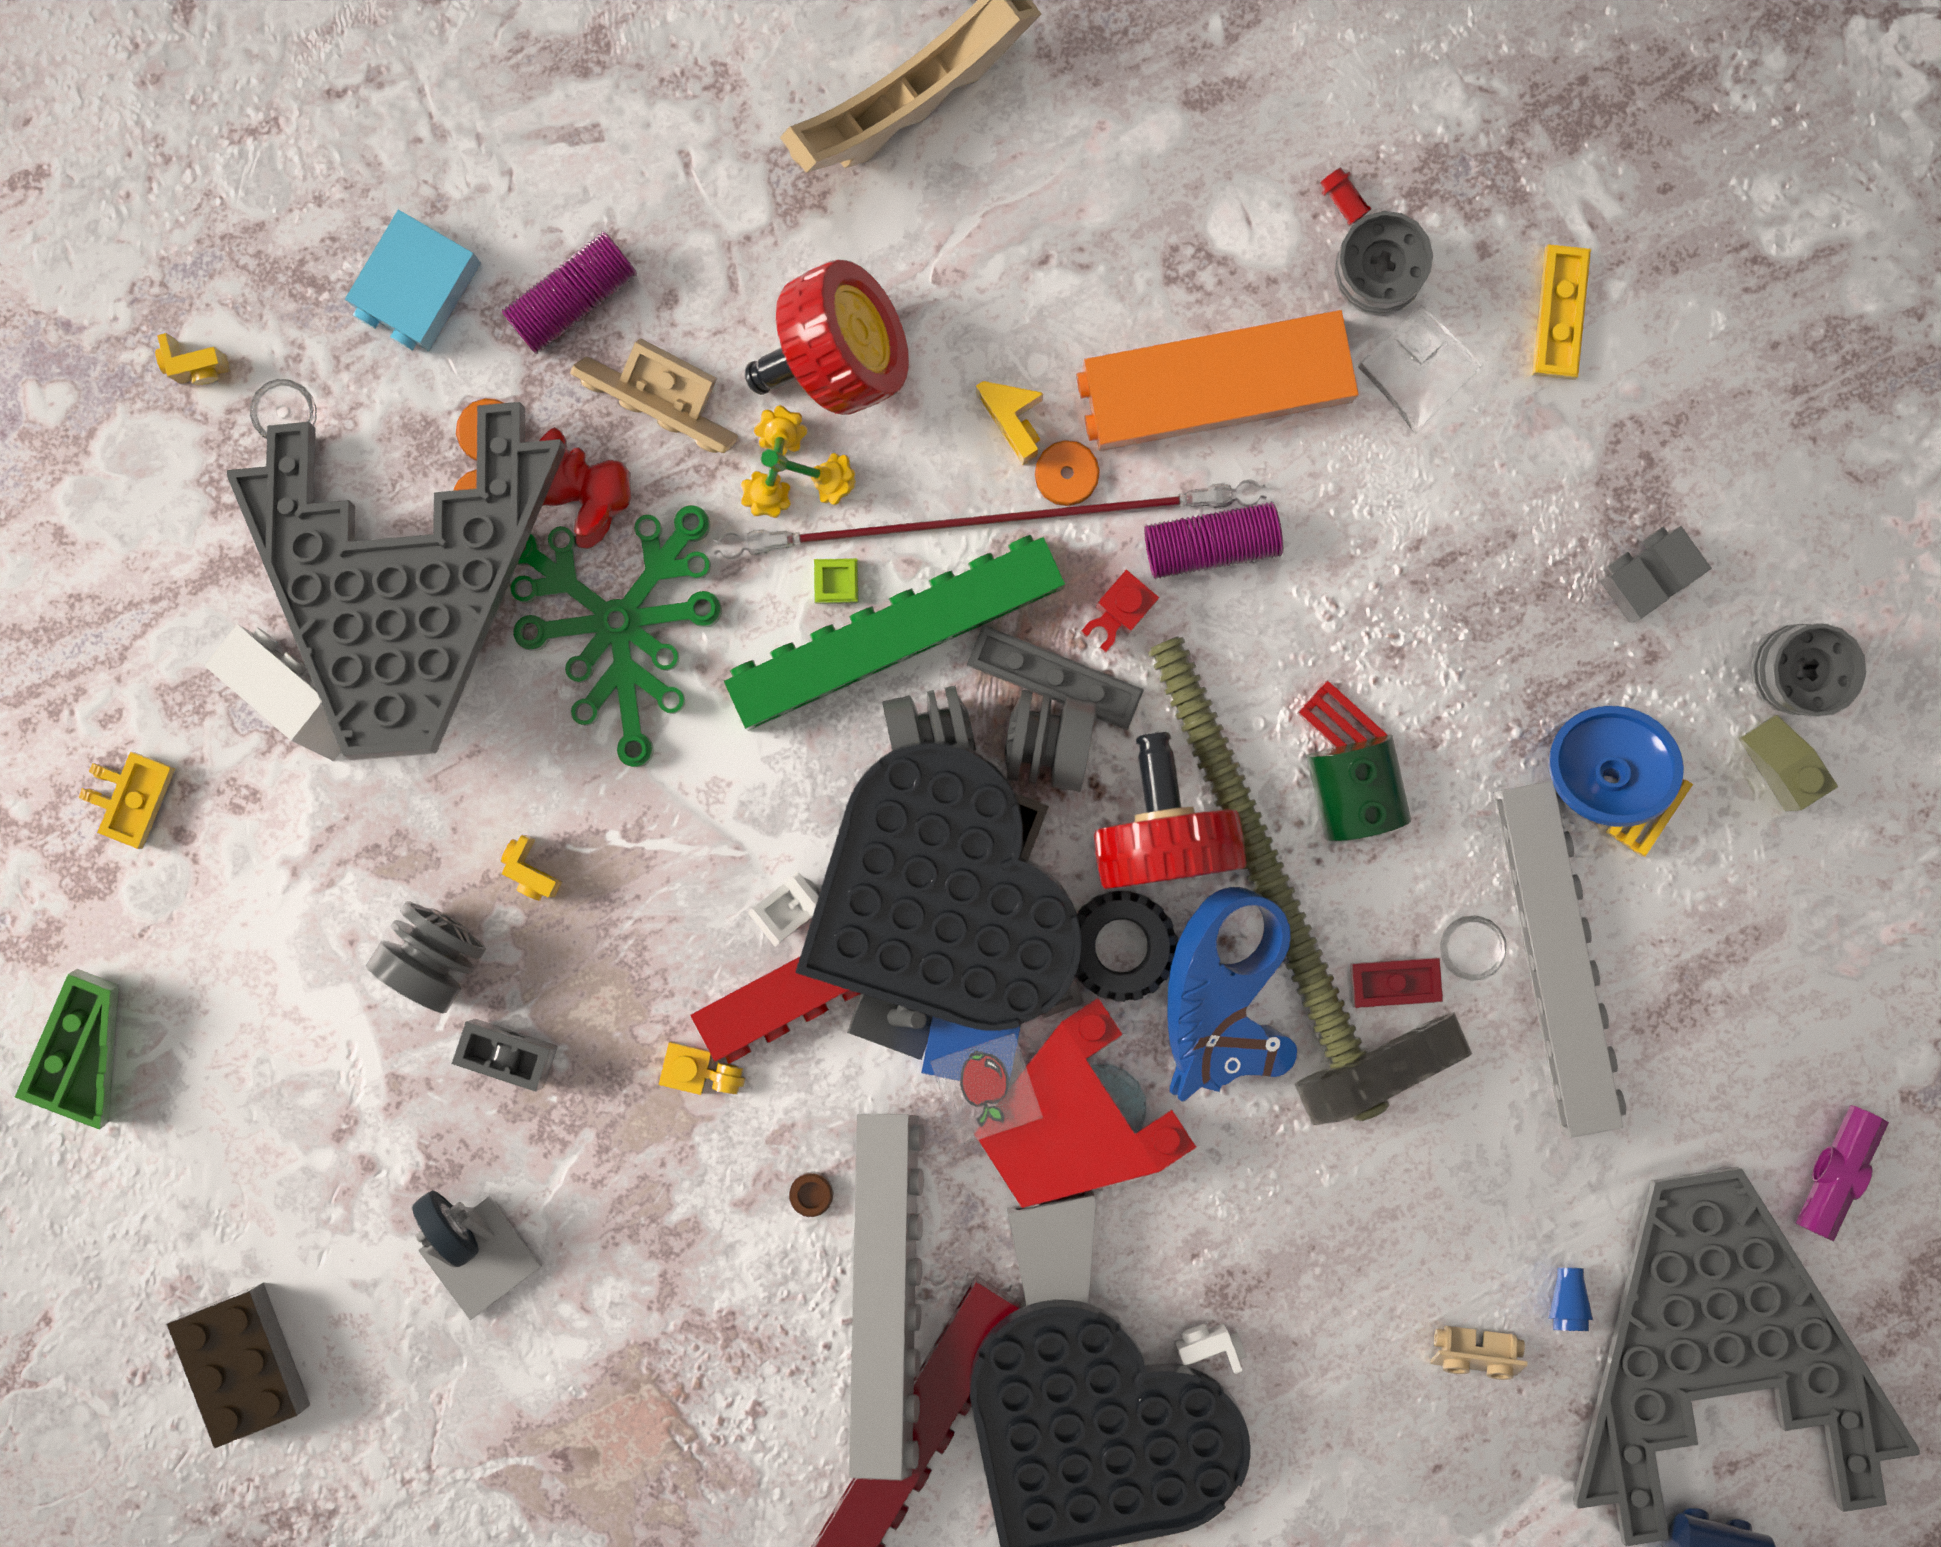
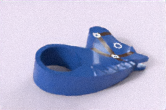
M1228 887L1218 890L1206 898L1188 921L1176 947L1168 984L1167 1018L1169 1041L1176 1063V1069L1170 1084V1093L1177 1095L1181 1102L1186 1101L1201 1087L1220 1092L1222 1086L1229 1084L1240 1076H1282L1294 1066L1297 1058V1046L1290 1038L1269 1025H1259L1246 1015L1247 1007L1282 964L1290 945V927L1284 912L1272 901L1247 888ZM1252 905L1257 906L1261 911L1264 922L1263 936L1258 947L1249 957L1233 964L1219 963L1221 960L1217 952V936L1222 923L1231 913L1239 908Z

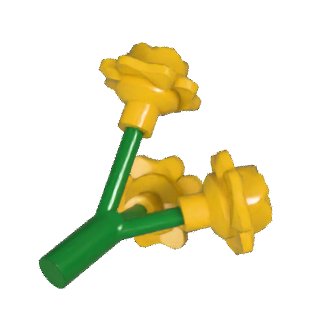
M782 405L776 406L774 412L768 409L763 410L761 421L754 427L755 435L761 437L759 440L760 447L768 449L761 455L763 465L770 468L768 474L755 471L751 475V480L745 479L741 483L744 493L741 504L745 507H750L751 513L757 517L768 515L778 518L781 510H788L791 505L788 498L790 485L780 482L781 477L778 472L790 470L810 476L815 488L819 491L820 501L823 503L830 502L832 505H838L842 497H846L855 487L856 483L854 478L855 471L850 467V460L847 455L839 456L836 453H832L825 463L816 465L814 468L789 461L784 456L787 449L793 452L800 449V441L807 435L808 430L805 425L801 424L802 415L800 413L790 412Z

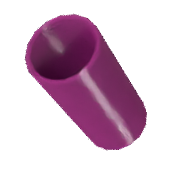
M601 231L598 237L594 236L591 242H588L587 245L584 244L581 250H577V253L571 255V258H567V262L563 261V265L559 264V268L555 267L553 272L550 271V274H546V277H543V280L540 279L539 282H536L533 288L529 287V290H526V293H522L519 299L516 298L515 301H512L509 307L505 306V309H502V313L535 354H538V351L542 352L545 346H548L549 343L552 344V341H555V338H559V335L562 336V333L569 330V327L576 325L579 319L583 320L586 314L593 311V307L597 308V304L601 305V301L605 302V297L610 298V295H613L614 292L617 293V290H620V287H624V284L627 285V282L634 279V276L637 277V272L605 231Z
M1272 501L1270 503L1266 502V504H1258L1257 506L1249 505V507L1236 508L1235 510L1232 508L1231 511L1228 509L1227 511L1223 510V512L1219 511L1214 514L1206 513V515L1203 514L1202 516H1192L1191 519L1187 517L1186 519L1180 518V520L1176 519L1175 521L1172 519L1171 522L1168 520L1167 522L1163 521V523H1154V525L1146 524L1144 527L1147 556L1154 579L1170 577V575L1178 576V574H1187V572L1191 573L1192 571L1195 573L1196 570L1200 572L1201 569L1205 571L1206 568L1210 570L1212 567L1216 569L1226 565L1230 566V564L1238 565L1239 563H1247L1252 560L1255 562L1256 559L1258 561L1260 559H1268L1269 557L1272 559L1273 556L1275 558L1277 556L1281 557L1284 549L1280 519L1277 508Z

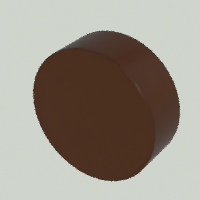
M813 1171L799 1175L792 1183L789 1191L792 1207L797 1213L806 1217H816L826 1212L832 1203L834 1195L830 1180L825 1175Z

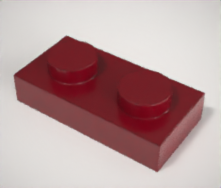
M1440 958L1350 963L1353 1007L1355 1008L1443 1002Z

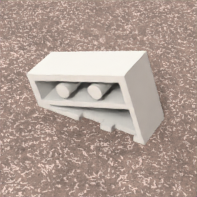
M237 624L204 666L288 739L334 761L341 753V750L311 677L305 673L306 666L290 653L286 652L282 655L275 648L279 643L257 627L252 633Z

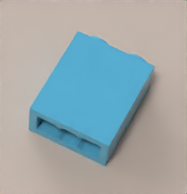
M398 209L345 300L356 309L353 316L374 329L381 323L393 330L390 336L391 339L411 351L414 350L416 345L429 351L481 262L473 252Z

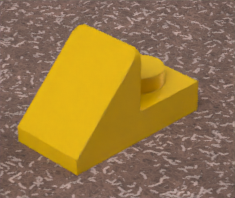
M986 381L977 384L976 395L1022 465L1035 458L1038 454V448L1035 444L1040 441V438L1027 419L1020 422L1018 417L1043 400L1044 394Z

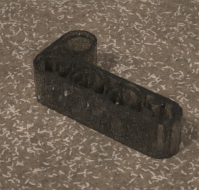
M1455 1012L1432 1019L1340 1067L1325 1069L1297 1081L1294 1085L1312 1125L1340 1122L1363 1113L1472 1055V1051Z

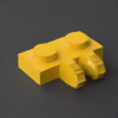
M136 752L129 753L122 772L92 763L89 773L101 780H108L117 784L111 798L91 788L81 789L80 799L106 809L97 833L136 849H143L176 768Z

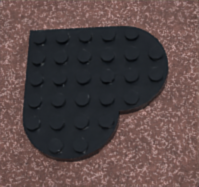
M941 741L917 742L899 747L882 756L865 771L854 787L845 808L795 973L965 1027L986 1031L1013 1029L1020 1027L1021 1024L1033 1020L1043 1013L1046 1014L1068 991L1080 961V922L1073 902L1062 885L1039 865L1019 857L1023 838L1021 810L1011 785L1000 770L982 755L961 745Z
M1047 1300L1027 1305L1009 1314L996 1324L986 1335L975 1354L969 1381L971 1406L1000 1547H1112L1189 1531L1205 1524L1220 1514L1226 1508L1225 1503L1238 1486H1242L1246 1478L1251 1452L1250 1436L1241 1409L1229 1391L1211 1376L1191 1367L1176 1364L1145 1365L1143 1355L1133 1335L1117 1318L1099 1307L1074 1300Z

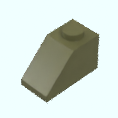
M1774 715L1738 738L1785 811H1801L1838 788L1837 783L1815 749L1778 715Z

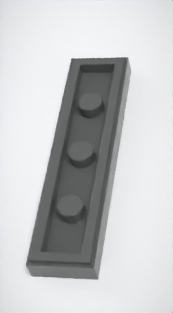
M982 625L967 663L968 667L1028 691H1033V693L1043 696V693L1050 694L1051 700L1063 705L1067 697L1096 702L1095 718L1128 730L1144 691L1140 687L986 625Z

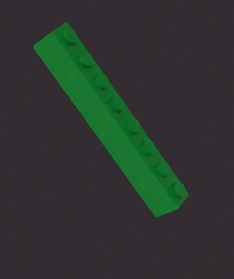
M1032 535L1020 538L1008 545L1010 552L994 559L993 554L988 553L970 561L968 564L971 570L954 576L952 570L940 574L928 581L931 588L917 594L914 593L912 588L900 592L889 598L891 606L875 612L873 606L865 608L849 616L851 624L835 630L833 624L825 626L809 634L812 641L796 648L794 643L791 642L770 652L772 659L756 666L754 660L734 667L730 670L732 677L724 680V684L744 728L750 731L1063 590L1065 582L1045 538L1042 537L1035 541Z

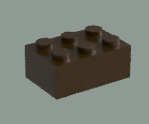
M264 1283L185 1313L166 1324L214 1449L296 1417L310 1406Z

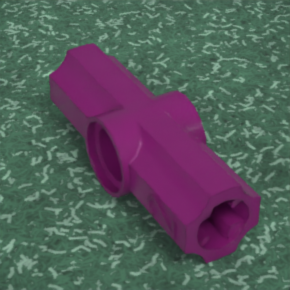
M1850 1105L1832 1145L1827 1146L1815 1162L1812 1172V1179L1815 1182L1795 1224L1833 1242L1835 1241L1853 1200L1859 1199L1870 1183L1873 1173L1870 1163L1889 1124L1888 1121L1869 1111Z

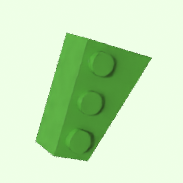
M78 968L67 974L15 1098L101 1130L109 1122L119 984Z

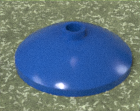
M1621 706L1595 707L1582 711L1569 719L1554 738L1548 763L1554 788L1561 799L1572 810L1590 821L1614 827L1643 824L1661 815L1675 800L1680 790L1684 773L1680 749L1669 731L1649 715ZM1612 776L1617 780V783L1607 782L1604 777Z

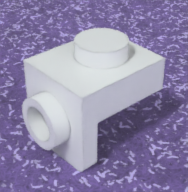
M796 872L784 884L753 907L748 914L776 947L812 918L820 891L811 880L803 878L799 872Z
M1224 1323L1209 1329L1206 1324L1192 1327L1182 1333L1183 1339L1175 1341L1184 1366L1225 1351L1233 1373L1236 1375L1243 1372L1239 1360L1246 1358V1354L1237 1332L1229 1335Z

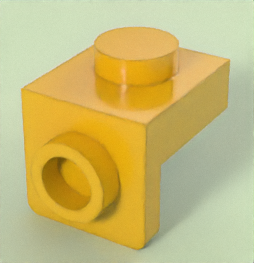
M167 333L157 335L160 348L155 349V356L159 369L177 383L184 384L192 381L193 385L209 384L219 379L218 374L230 372L227 355L213 346L182 354L178 340Z
M521 835L518 841L512 839L507 845L501 857V862L506 864L501 874L518 882L519 885L516 890L534 900L540 901L542 896L547 898L555 897L562 881L525 863L535 839L529 835Z

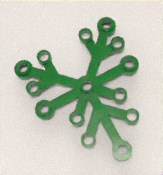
M685 506L677 512L674 519L675 531L662 548H660L659 541L662 533L660 521L649 514L642 515L636 520L634 530L642 542L645 570L623 599L605 601L577 580L573 552L576 545L575 535L570 529L563 526L552 529L548 535L549 546L555 551L556 563L539 551V543L531 533L526 542V549L521 554L517 563L520 566L529 564L546 578L532 579L529 576L522 575L516 577L511 583V594L520 602L529 603L537 597L567 593L595 614L545 621L535 615H526L516 622L513 635L519 646L529 651H537L544 648L550 639L596 633L579 656L570 658L566 663L565 672L567 676L578 683L586 682L592 677L593 667L608 647L612 645L613 663L587 697L573 704L571 716L578 724L584 726L592 725L599 717L600 708L617 687L624 735L618 742L617 754L619 759L627 766L642 767L649 763L654 753L651 740L641 732L635 684L658 701L659 707L667 713H678L685 705V696L682 691L675 687L666 686L632 660L629 641L652 657V661L657 668L669 671L674 669L679 663L680 656L677 649L670 644H662L643 630L641 626L691 620L697 626L710 627L716 624L722 615V605L719 599L707 591L694 593L687 602L639 608L659 580L687 576L694 579H702L709 574L711 563L702 552H691L685 559L675 560L688 542L700 541L709 533L710 519L706 512L698 506ZM689 515H696L699 518V525L694 530L684 528V519ZM646 521H653L656 524V530L651 536H644L641 533V525ZM559 533H567L569 535V544L564 548H558L555 545V537ZM694 558H702L705 561V568L700 573L690 571L689 564ZM524 581L530 582L532 592L527 597H520L517 592L519 584ZM702 600L708 601L711 605V610L706 616H699L695 612L696 604ZM616 612L622 613L624 616L623 625L619 628H612L609 624L610 616ZM529 624L536 625L538 629V634L533 640H526L523 636V630ZM664 649L671 650L674 656L673 661L669 665H661L658 661V655ZM578 661H583L587 666V671L582 677H575L572 673V666ZM670 692H675L679 696V704L675 708L669 709L664 704V697ZM584 704H589L592 707L593 714L590 719L583 721L578 717V709ZM632 741H638L642 746L641 754L635 758H631L626 751L628 744Z

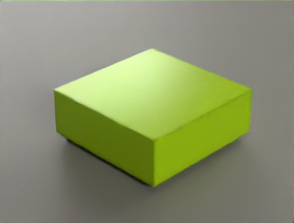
M857 558L814 559L815 604L859 603Z

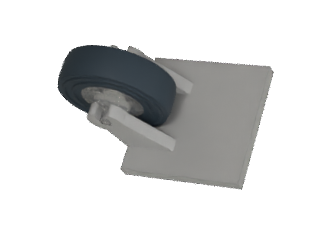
M432 1190L412 1205L413 1215L421 1229L416 1234V1238L419 1243L422 1242L423 1247L418 1251L470 1320L542 1266L490 1196L474 1208L466 1207L461 1202L453 1206L440 1193Z

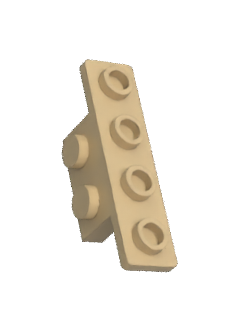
M642 338L634 343L622 374L590 357H584L572 367L570 374L581 379V384L587 389L599 393L605 392L619 399V404L627 410L636 413H646L657 419V423L662 428L670 432H682L696 440L695 442L700 448L708 452L726 453L737 441V434L701 416L717 378Z

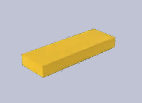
M1550 244L1545 247L1532 375L1571 380L1578 378L1591 249Z

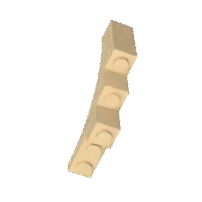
M977 0L943 33L890 74L840 105L811 119L790 126L781 135L780 139L789 149L792 159L806 173L840 162L844 168L867 162L900 128L924 121L954 88L977 82L1040 17L1041 12L1032 0Z

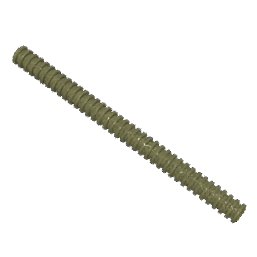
M1178 636L1150 648L1151 651L1148 652V655L1156 660L1153 667L1155 670L1160 669L1162 675L1159 677L1161 683H1166L1165 694H1171L1173 700L1170 702L1171 707H1176L1179 712L1175 714L1176 719H1182L1184 725L1181 726L1182 732L1187 731L1190 737L1186 739L1187 744H1193L1195 750L1192 751L1193 757L1198 756L1201 762L1197 764L1198 769H1204L1206 775L1203 776L1204 782L1209 781L1211 788L1208 789L1209 794H1215L1217 800L1214 801L1215 807L1220 806L1221 810L1235 809L1239 814L1246 855L1244 870L1248 869L1250 873L1247 876L1248 882H1254L1255 888L1252 891L1275 903L1284 912L1288 920L1290 945L1286 955L1288 962L1285 966L1288 970L1292 969L1294 973L1291 976L1292 982H1298L1299 984L1296 991L1299 995L1303 994L1305 998L1302 1001L1303 1007H1309L1310 1009L1307 1016L1309 1020H1314L1316 1023L1313 1026L1314 1032H1320L1321 1034L1318 1041L1320 1045L1326 1046L1327 1050L1324 1051V1054L1327 1058L1331 1057L1332 1059L1329 1066L1331 1070L1337 1071L1338 1075H1336L1335 1079L1338 1083L1342 1082L1344 1086L1341 1089V1093L1348 1096L1349 1100L1346 1104L1348 1108H1353L1355 1111L1352 1114L1353 1120L1364 1121L1378 1116L1390 1106L1388 1100H1383L1381 1097L1384 1094V1090L1382 1087H1377L1376 1082L1379 1079L1377 1075H1372L1370 1072L1373 1068L1372 1063L1365 1060L1368 1054L1366 1050H1361L1359 1047L1362 1043L1361 1038L1354 1036L1353 1032L1356 1031V1027L1348 1022L1351 1018L1350 1013L1343 1011L1342 1007L1345 1006V1002L1343 999H1338L1337 994L1340 991L1338 987H1333L1331 984L1334 977L1332 974H1327L1326 969L1329 966L1327 962H1322L1320 959L1323 955L1322 950H1316L1314 944L1318 941L1316 937H1311L1309 934L1312 930L1311 925H1305L1303 919L1307 916L1305 912H1300L1298 906L1301 905L1300 900H1294L1292 894L1295 893V889L1287 884V881L1290 880L1289 875H1283L1281 869L1284 868V864L1277 861L1278 850H1272L1270 844L1273 843V839L1266 836L1264 831L1268 830L1266 824L1261 825L1259 820L1262 814L1255 811L1253 806L1257 805L1255 799L1250 800L1248 796L1251 792L1250 787H1244L1242 781L1246 778L1244 774L1239 775L1237 768L1240 767L1239 762H1233L1231 756L1235 753L1233 749L1228 750L1226 743L1229 742L1228 737H1222L1220 731L1224 728L1222 724L1217 725L1215 721L1218 717L1217 712L1212 713L1209 706L1213 703L1211 699L1206 700L1204 696L1207 693L1206 687L1201 688L1199 685V681L1202 678L1200 674L1195 675L1193 671L1196 668L1195 662L1190 663L1188 660V656L1191 653L1189 649L1184 650L1182 646L1185 640L1183 637L1179 638Z

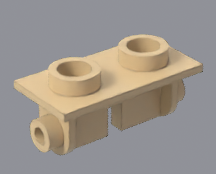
M1445 1325L1444 1329L1435 1330L1434 1346L1441 1347V1350L1433 1356L1430 1364L1443 1366V1371L1447 1373L1467 1374L1471 1369L1486 1371V1376L1492 1379L1510 1380L1513 1379V1375H1518L1527 1367L1528 1361L1517 1360V1357L1523 1358L1525 1342L1524 1340L1517 1339L1515 1334L1484 1331L1483 1346L1479 1347L1476 1346V1330Z

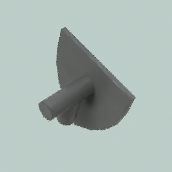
M862 994L854 1010L847 1033L922 1060L928 1042L932 1016Z

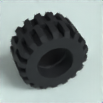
M1110 891L1092 898L1077 913L1081 929V953L1075 976L1088 990L1097 996L1111 999L1115 1002L1136 1001L1143 999V996L1149 993L1153 994L1160 988V984L1164 980L1167 981L1170 977L1171 965L1176 945L1178 944V937L1175 935L1174 924L1171 918L1163 911L1164 909L1158 903L1142 894L1130 891ZM1115 920L1134 922L1143 930L1147 939L1145 958L1136 968L1130 971L1117 972L1108 969L1101 963L1096 953L1095 944L1100 930L1106 924Z

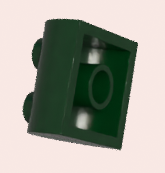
M1391 734L1306 755L1326 840L1347 841L1371 837L1399 829L1411 822L1395 744Z

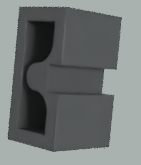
M1664 526L1642 541L1646 548L1632 557L1628 551L1607 566L1611 573L1600 580V582L1630 623L1642 619L1669 600L1671 596L1712 569L1682 526L1667 532Z

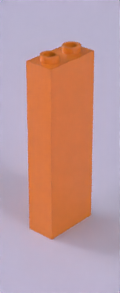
M1342 310L1087 358L1083 361V372L1076 373L1080 398H1088L1091 410L1090 415L1084 416L1089 441H1097L1098 451L1352 403L1359 395Z

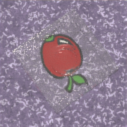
M1015 1032L930 1061L958 1146L1043 1118Z

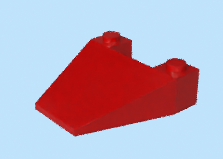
M1099 998L1061 1021L1008 1089L1006 1096L997 1103L996 1106L1004 1113V1123L994 1121L988 1116L985 1124L979 1126L974 1133L1021 1208L1158 1173L1197 1148L1173 1110L1168 1111L1134 1133L1087 1062V1059L1123 1035Z

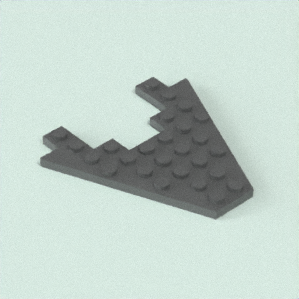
M521 402L477 406V489L434 492L433 534L355 541V505L352 502L344 500L314 503L316 428L310 422L267 425L266 466L227 470V478L343 756L349 760L436 754L564 456L565 445L560 439L525 442V407Z
M1732 1167L1651 1180L1573 1496L1574 1505L1581 1509L1615 1503L1621 1542L1625 1546L1669 1540L1655 1452L1698 1445L1691 1401L1774 1388L1780 1428L1789 1431L1824 1425L1837 1507L1841 1511L1847 1512L1887 1505L1880 1461L1920 1455L1919 1447L1743 1169Z

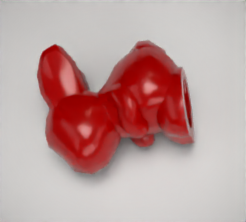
M554 427L547 431L539 441L560 439L565 445V453L542 506H559L579 501L582 506L574 520L575 542L577 547L589 549L603 540L610 529L612 517L620 514L628 507L632 499L630 488L631 473L624 463L620 461L606 460L589 466L586 463L585 452L579 447L573 448L571 451L567 450L566 438L562 431Z

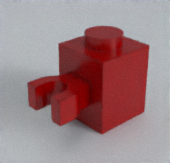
M1126 569L1098 601L1095 608L1103 615L1089 621L1080 633L1087 638L1095 628L1105 630L1107 639L1099 649L1106 653L1114 644L1117 630L1120 628L1129 635L1160 597Z

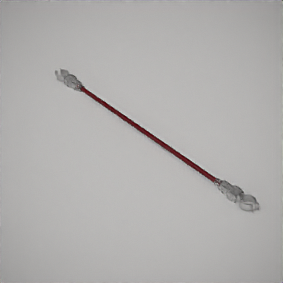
M1247 479L1241 481L1236 488H1231V485L1225 483L1212 484L1208 488L1190 490L1175 497L806 534L789 531L770 532L761 529L753 530L747 533L746 537L742 538L738 533L728 531L723 533L718 540H712L714 543L719 544L728 535L738 536L742 541L747 540L748 547H742L736 555H725L719 549L714 551V555L721 553L727 559H736L742 555L744 550L749 551V554L755 556L767 555L774 550L789 549L804 542L1172 505L1190 508L1209 507L1217 510L1226 509L1232 505V502L1237 501L1239 505L1249 507V505H1256L1260 498L1266 500L1267 496L1260 495L1259 499L1251 504L1243 503L1238 497L1232 499V492H1236L1237 488L1244 483L1253 484L1259 490L1265 486V484L1260 486L1256 481Z

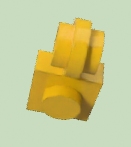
M670 1041L658 1085L702 1095L707 1078L713 1081L712 1089L729 1094H738L739 1087H744L746 1078L742 1076L743 1068L719 1062L716 1070L710 1069L711 1054L709 1050Z

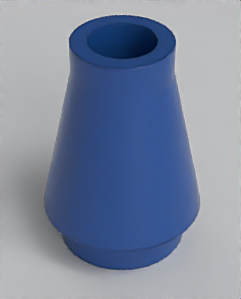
M1557 1268V1279L1548 1318L1553 1319V1330L1589 1331V1320H1593L1584 1280V1268Z

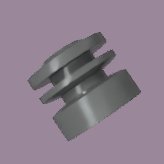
M1381 211L1366 215L1350 228L1338 251L1334 275L1339 292L1349 305L1366 314L1383 316L1400 311L1415 299L1431 272L1433 251L1429 236L1417 221L1403 213ZM1379 259L1386 260V268L1390 270L1386 271L1383 277L1375 275L1376 267L1371 265H1376Z
M1825 623L1785 625L1768 633L1756 647L1750 665L1752 684L1760 699L1774 710L1791 715L1817 717L1836 714L1851 705L1861 692L1866 677L1865 655L1857 640L1842 628ZM1797 662H1805L1806 664L1802 668L1804 677L1796 676V673L1800 670Z
M955 685L945 687L948 707L938 709L934 690L927 691V712L918 713L910 695L882 701L892 750L917 742L941 741L961 745L976 752L968 709L958 696Z
M1022 690L1020 699L1011 712L1004 751L1007 780L1018 781L1022 762L1031 764L1028 783L1035 784L1042 766L1051 767V785L1053 788L1081 792L1089 754L1096 702L1067 697L1060 716L1051 714L1050 694L1043 693L1040 712L1030 711L1033 691Z
M406 901L400 912L415 926L400 920H394L391 928L405 942L401 946L393 942L381 941L366 967L377 979L406 998L432 1011L442 1014L447 1013L462 989L460 984L448 974L449 970L452 969L461 973L471 974L475 967L460 953L480 959L486 948L471 935L465 926L436 909L426 908Z

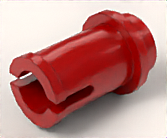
M1340 167L1320 182L1324 189L1321 193L1323 196L1329 195L1350 226L1371 211L1372 208L1370 205L1368 206L1349 178L1352 174L1350 172L1345 173Z

